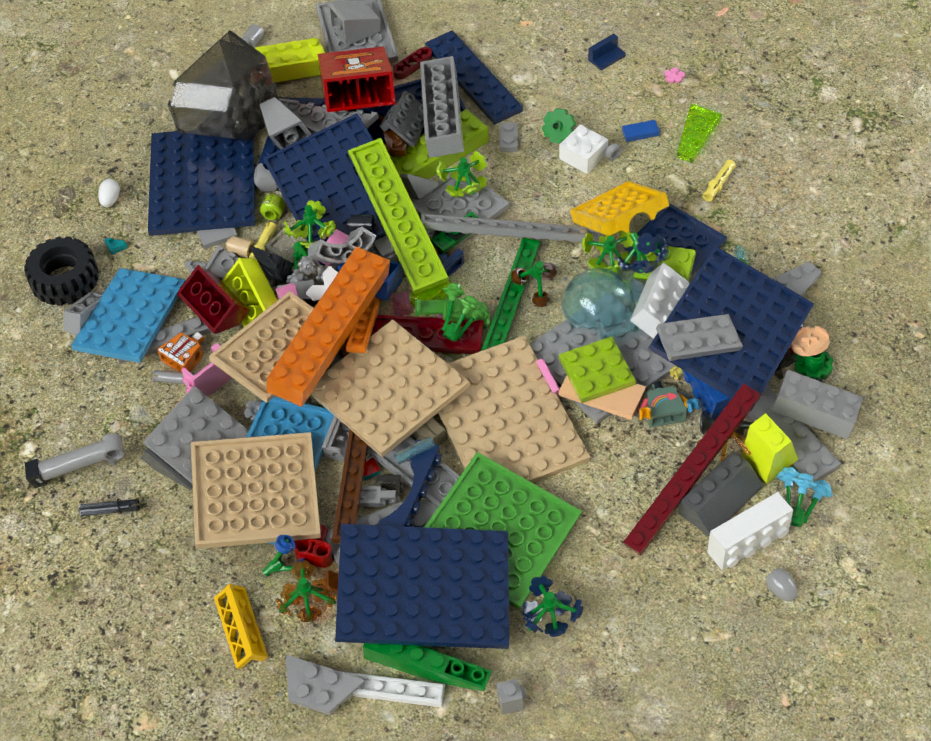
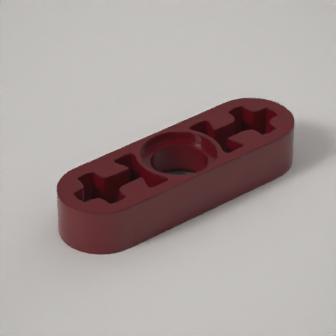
M429 47L419 48L393 66V76L396 79H405L420 69V62L432 60V50Z

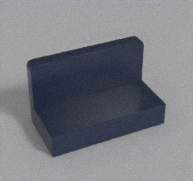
M614 33L588 49V61L599 70L607 68L626 56V53L618 47V36Z

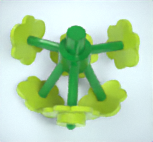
M475 151L470 156L471 163H467L466 158H461L458 165H453L452 168L447 169L445 162H439L437 175L444 182L447 181V175L450 172V177L456 180L455 186L447 185L445 189L451 196L463 197L464 193L473 195L486 187L487 178H483V176L476 178L470 171V167L477 168L478 171H482L487 167L485 156L481 155L479 151ZM461 180L468 183V186L464 189L459 187Z
M309 200L305 206L304 219L297 220L292 227H289L286 221H284L286 226L283 229L285 234L289 237L293 236L295 240L297 239L296 237L301 236L305 239L308 236V241L300 242V244L305 245V248H309L310 244L316 242L312 241V225H319V237L326 239V237L333 235L336 224L333 220L322 223L319 219L325 213V207L321 205L320 201Z
M619 231L620 236L616 241L611 235L600 236L598 242L592 241V233H586L582 239L584 252L590 253L591 247L595 245L596 249L600 250L601 253L599 258L590 257L587 264L591 269L602 273L606 271L608 274L613 275L619 273V270L622 269L618 265L619 261L616 259L614 261L613 253L623 260L626 259L629 254L625 252L620 255L616 249V244H624L625 248L632 247L634 242L629 236L631 232ZM606 253L609 254L611 266L608 267L602 261Z

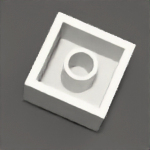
M580 124L559 144V159L588 174L605 157L608 139Z

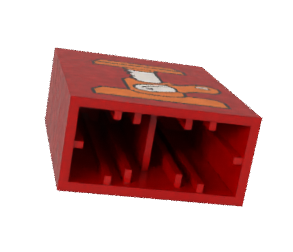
M384 46L318 54L321 87L327 112L395 104L393 73Z

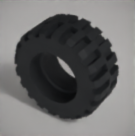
M55 237L53 240H45V243L38 244L36 249L30 252V256L25 261L24 271L32 293L40 301L50 305L63 306L66 303L68 305L73 304L74 301H78L91 292V289H94L99 277L98 267L92 250L86 243L76 238L72 239V237ZM74 267L65 274L58 276L50 275L58 268Z

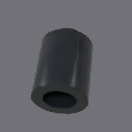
M351 215L347 219V229L353 231L364 227L374 233V215Z

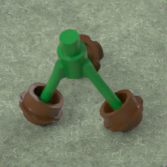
M538 261L533 268L527 271L523 268H515L511 272V280L516 285L519 284L521 286L527 281L528 275L531 274L533 278L537 279L538 292L533 294L532 303L536 304L537 307H544L547 305V302H550V298L547 292L542 291V277L544 280L554 278L557 274L556 266L553 263Z

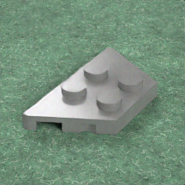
M286 656L288 699L290 703L331 715L338 709L340 704L345 703L351 697L350 695L357 688H362L365 684L362 678L293 656Z

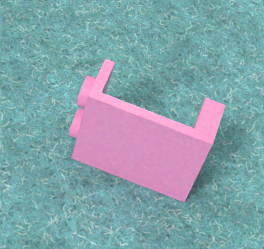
M218 343L211 347L212 353L220 347ZM210 363L196 375L191 374L186 368L181 369L183 374L182 380L187 387L186 393L195 386L206 396H210L232 379L230 375L213 363Z

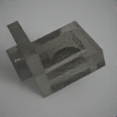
M377 475V486L386 488V490H396L397 502H401V497L405 495L406 491L401 475Z

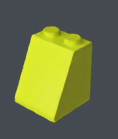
M766 413L749 426L741 456L750 463L753 470L768 484L776 478L784 467L788 468L794 464L798 457L792 441Z

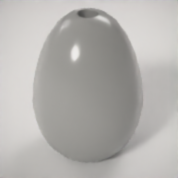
M777 568L766 577L767 586L778 598L790 602L797 597L796 584L786 570Z

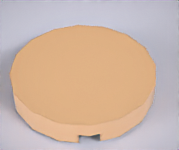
M810 326L799 329L792 341L791 349L800 356L817 355L828 348L830 344L829 334L824 328L815 326V328H810Z

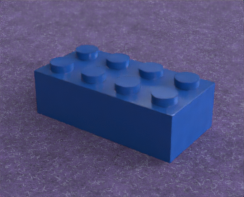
M682 370L685 381L692 387L694 397L701 403L702 411H706L710 417L717 419L731 401V398Z

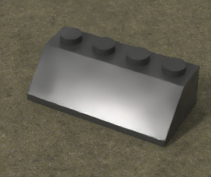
M732 451L680 501L679 514L707 536H710L711 530L727 522L763 487V484L750 463Z

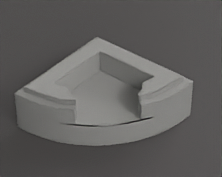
M190 260L184 262L185 267L190 273L193 272L197 265L204 268L207 265L203 261L194 262Z

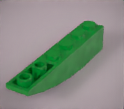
M364 643L363 645L364 659L442 684L485 691L492 671L419 645Z

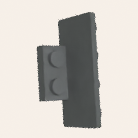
M404 91L399 100L388 110L380 128L384 131L390 128L413 147L424 127L423 104L418 102L412 94Z

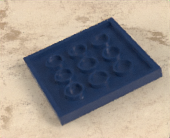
M670 203L668 207L662 209L656 215L654 220H650L637 232L639 237H642L644 233H650L652 237L660 234L661 237L665 238L666 245L695 250L696 255L691 276L701 268L714 246L721 248L727 242L726 236ZM629 246L628 248L624 247V250L628 251L629 253L633 249V246Z

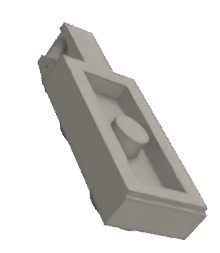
M362 486L359 508L383 507L386 504H397L396 490H386V488H381V486Z

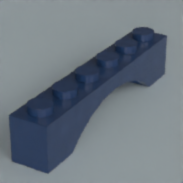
M416 440L410 453V464L414 473L411 490L399 508L389 516L379 520L378 525L412 527L414 514L417 515L420 510V501L426 497L427 485L434 479V469L436 465H440L442 460L439 445Z

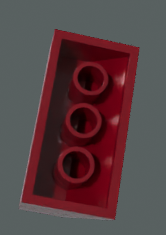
M200 265L196 266L177 293L214 334L238 326L250 311L212 271Z

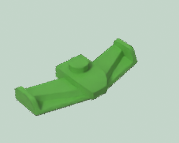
M446 297L445 300L420 301V299H417L415 301V316L443 314V320H445L449 306V297ZM456 299V302L453 303L450 321L458 322L462 314L463 305L459 299ZM470 311L469 314L466 315L464 319H468V320H469V319L471 318L470 316H471V314H472L473 312ZM488 312L489 315H488V318H487V319H485V318H478V319H477V320H484V328H486V329L488 328V326H489V324H490V312Z

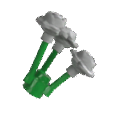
M304 241L296 242L293 245L294 253L292 254L294 270L292 275L287 276L286 283L306 281L308 276H304L300 272L309 275L310 273H315L317 268L319 273L316 280H318L319 284L324 283L322 274L328 267L325 268L323 265H320L318 260L308 255V248L300 244V242Z

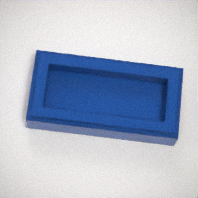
M655 120L622 126L626 142L660 135Z

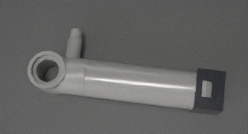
M116 433L107 434L102 438V441L40 462L37 458L25 462L26 479L34 488L47 485V480L104 460H107L111 465H115L116 460L124 456L122 437Z

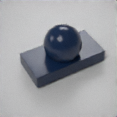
M460 249L456 250L450 257L447 254L438 255L448 278L464 264V253Z

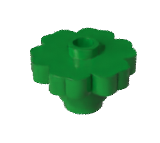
M555 108L554 111L547 112L543 118L545 123L542 126L544 136L550 137L552 143L560 144L574 131L573 128L576 126L574 116L568 114L567 109Z
M822 352L813 356L795 355L794 371L809 378L818 377V379H827L832 374L833 358L828 352Z

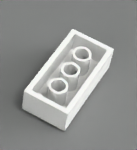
M663 262L649 275L630 321L654 339L658 333L656 330L657 325L666 321L690 283Z
M778 492L711 530L707 553L721 570L727 567H734L739 560L745 557L749 558L756 550L768 547L777 538L785 537L789 532L793 509Z

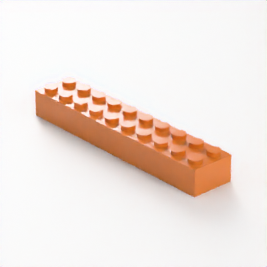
M357 246L355 247L268 375V393L303 407L387 278L390 260Z

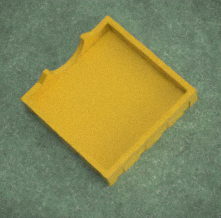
M626 181L569 211L573 223L610 236L621 230L626 233L630 232V221L637 213L644 212L649 216L650 220H654L657 212L668 207L669 202L665 192Z

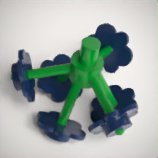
M635 231L629 235L634 243L632 244L633 249L626 259L623 260L621 257H615L619 261L618 265L621 269H629L637 273H649L658 266L657 263H661L662 260L665 261L668 258L669 245L665 244V238L661 237L660 234L652 237L650 233H644L642 237H639ZM636 252L638 261L630 264L628 261ZM654 252L658 257L656 261H648L646 255Z
M546 575L534 577L531 580L532 585L529 586V590L533 592L534 596L543 594L544 597L540 605L536 601L524 602L522 614L525 616L523 619L527 621L525 626L528 628V631L536 633L538 630L543 633V630L536 624L542 621V616L547 611L551 614L552 623L545 625L544 633L549 634L551 637L561 636L566 632L568 624L557 621L555 614L562 616L565 611H571L570 621L575 623L576 619L580 618L583 614L582 600H576L575 605L571 607L569 605L572 602L570 595H565L563 591H559L557 594L548 592L549 587L553 584L551 579L547 578Z

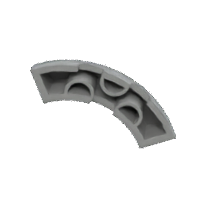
M360 227L351 231L348 238L341 245L328 243L321 239L310 244L308 255L325 263H345L356 246L367 251L374 242L376 235L364 227Z

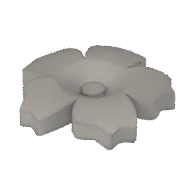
M254 400L247 401L245 404L247 408L243 414L245 418L251 417V421H254L262 401L257 400L256 403Z

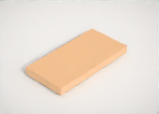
M566 376L559 390V396L581 403L568 376ZM635 384L582 404L632 420L646 391V386Z

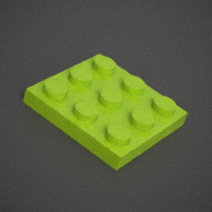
M612 336L559 354L558 359L581 403L636 384V380Z

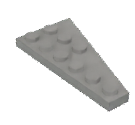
M279 99L283 105L302 121L312 134L358 113L366 129L379 118L377 112H371V114L364 113L363 110H357L356 112L348 110L327 112L326 105L320 107L315 106V103L300 104L296 100Z

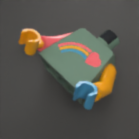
M657 381L652 384V390L647 392V398H644L638 410L639 420L648 418L649 428L686 422L687 410L689 413L692 412V409L699 410V402L696 398L687 399L677 392L675 387L664 388L663 383Z

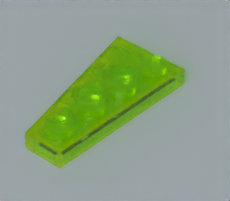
M691 103L676 158L693 163L721 121L722 114Z

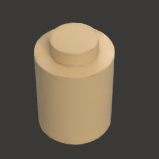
M232 236L226 242V249L237 256L249 258L251 247L255 243L251 240Z

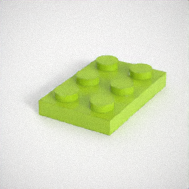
M669 246L668 258L665 261L662 260L661 263H657L658 266L664 262L689 282L696 251ZM654 252L646 255L648 261H656L658 257ZM634 272L633 277L637 280L647 281L652 272Z

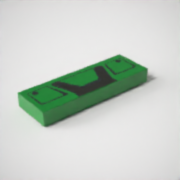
M472 211L464 216L470 218H479ZM443 231L431 239V242L442 254H445L473 233H447Z

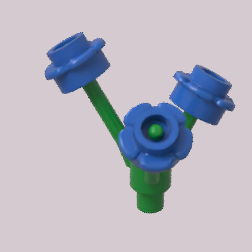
M279 535L276 538L275 544L278 552L274 559L267 563L268 566L262 570L263 574L267 577L277 571L295 570V575L301 576L300 565L302 564L305 568V576L309 574L310 564L305 561V558L296 560L295 566H285L281 558L284 554L294 550L295 540L289 535Z

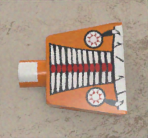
M198 332L191 338L184 333H179L157 349L160 360L178 372H182L181 369L183 368L192 372L203 357L200 344L204 341V337Z

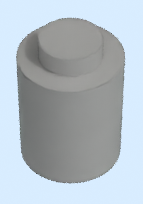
M252 24L241 38L242 45L246 49H254L264 36L263 29L256 24Z

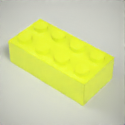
M318 38L255 47L254 64L263 84L320 75L318 54L325 53Z

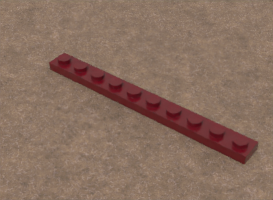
M743 383L623 541L624 545L640 556L680 505V501L689 493L760 399V393Z

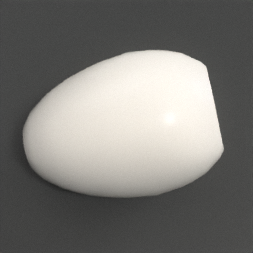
M106 179L100 184L98 198L103 207H111L118 199L120 186L117 181Z

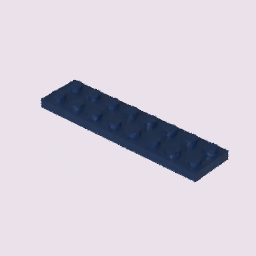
M453 30L425 42V47H429L432 50V56L435 59L454 57L458 85L494 125L523 112V106Z

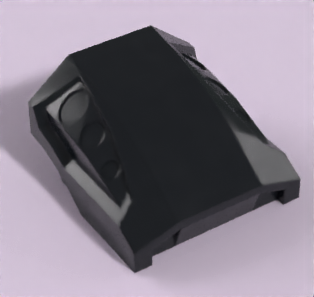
M252 246L251 252L263 270L273 278L287 284V276L293 274L291 270L294 264L280 256Z

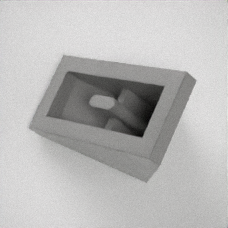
M400 174L403 185L411 199L422 198L439 184V182L410 174Z

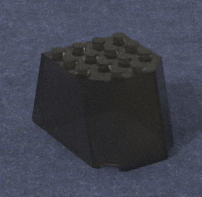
M229 30L174 81L173 86L175 90L172 100L168 102V107L177 132L251 141L266 126L260 104L274 97L278 99L266 56Z

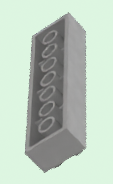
M450 56L420 62L425 141L429 158L464 152L458 80L454 57Z

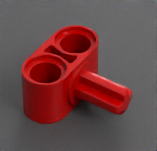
M320 525L321 538L295 540L294 552L296 560L305 558V561L309 562L311 566L320 568L329 567L333 563L331 546L329 543L324 542L328 533L327 527Z

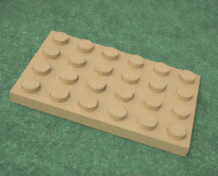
M289 291L209 355V361L268 403L275 395L267 392V377L314 308Z

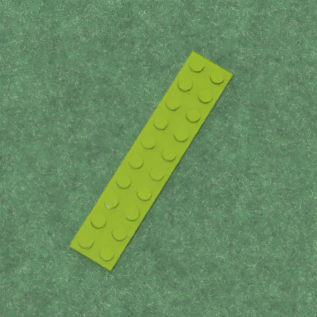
M379 138L348 150L352 163L414 294L449 281L448 275L382 139Z

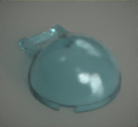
M606 268L588 269L573 277L566 286L561 300V308L566 319L578 329H580V326L587 329L594 328L600 340L629 331H638V326L630 321L635 310L634 292L627 280L617 272ZM625 321L627 322V324H625V325H622V326H619V327H615V326H617V325H619V324H622V323L625 322Z

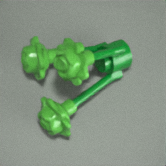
M452 282L442 289L449 296V306L442 330L445 331L443 333L444 337L456 342L458 339L460 340L473 321H476L478 318L487 319L489 313L485 303L467 295L465 298L459 299L462 302L463 309L458 322H451L449 325L453 303L456 302V298L465 295L461 285ZM472 311L471 318L462 328L460 326L462 321Z

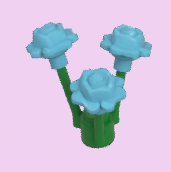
M784 467L776 476L780 481L785 482L786 502L790 507L793 483L796 482L799 486L796 507H792L793 514L790 523L792 526L802 527L803 523L807 524L808 517L817 501H820L822 497L828 498L833 496L831 485L825 480L813 482V476L798 473L793 467ZM811 488L815 492L813 501L806 513H804V509L801 508L803 496L806 494L807 489Z

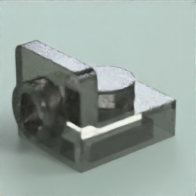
M789 348L772 375H775L780 380L784 378L781 369L797 361L796 354Z

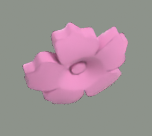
M676 67L671 69V71L666 70L664 72L666 81L671 83H680L682 78L685 77V72L679 71V68Z

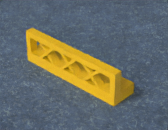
M228 584L214 597L235 666L237 669H242L251 660L263 662L268 658V654L245 587ZM227 596L228 600L226 607H224L222 600ZM232 612L233 620L232 624L230 625L229 617L230 613ZM236 630H238L239 633L237 642L234 638ZM243 647L246 656L241 659L240 654Z

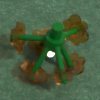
M307 560L303 562L296 561L293 563L291 574L295 575L299 582L293 585L286 583L283 586L280 596L284 598V603L277 598L276 602L278 605L276 607L279 613L283 615L288 613L292 616L293 612L288 606L300 604V600L304 597L305 608L300 610L297 618L302 622H312L322 612L316 609V607L310 608L308 596H314L316 602L325 600L326 604L323 608V611H325L327 606L331 608L336 603L335 599L337 596L333 595L335 590L333 589L329 595L330 590L326 589V579L324 578L314 580L311 584L306 578L311 577V573L315 571V566L309 564Z

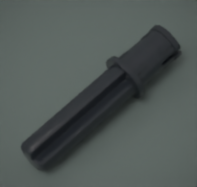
M118 498L117 501L80 504L78 511L80 516L118 513L120 515L122 512L139 511L140 505H131L139 504L140 502L138 498L129 500Z

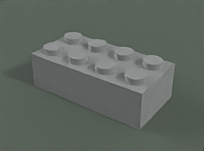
M787 370L772 411L848 439L854 427L863 397Z

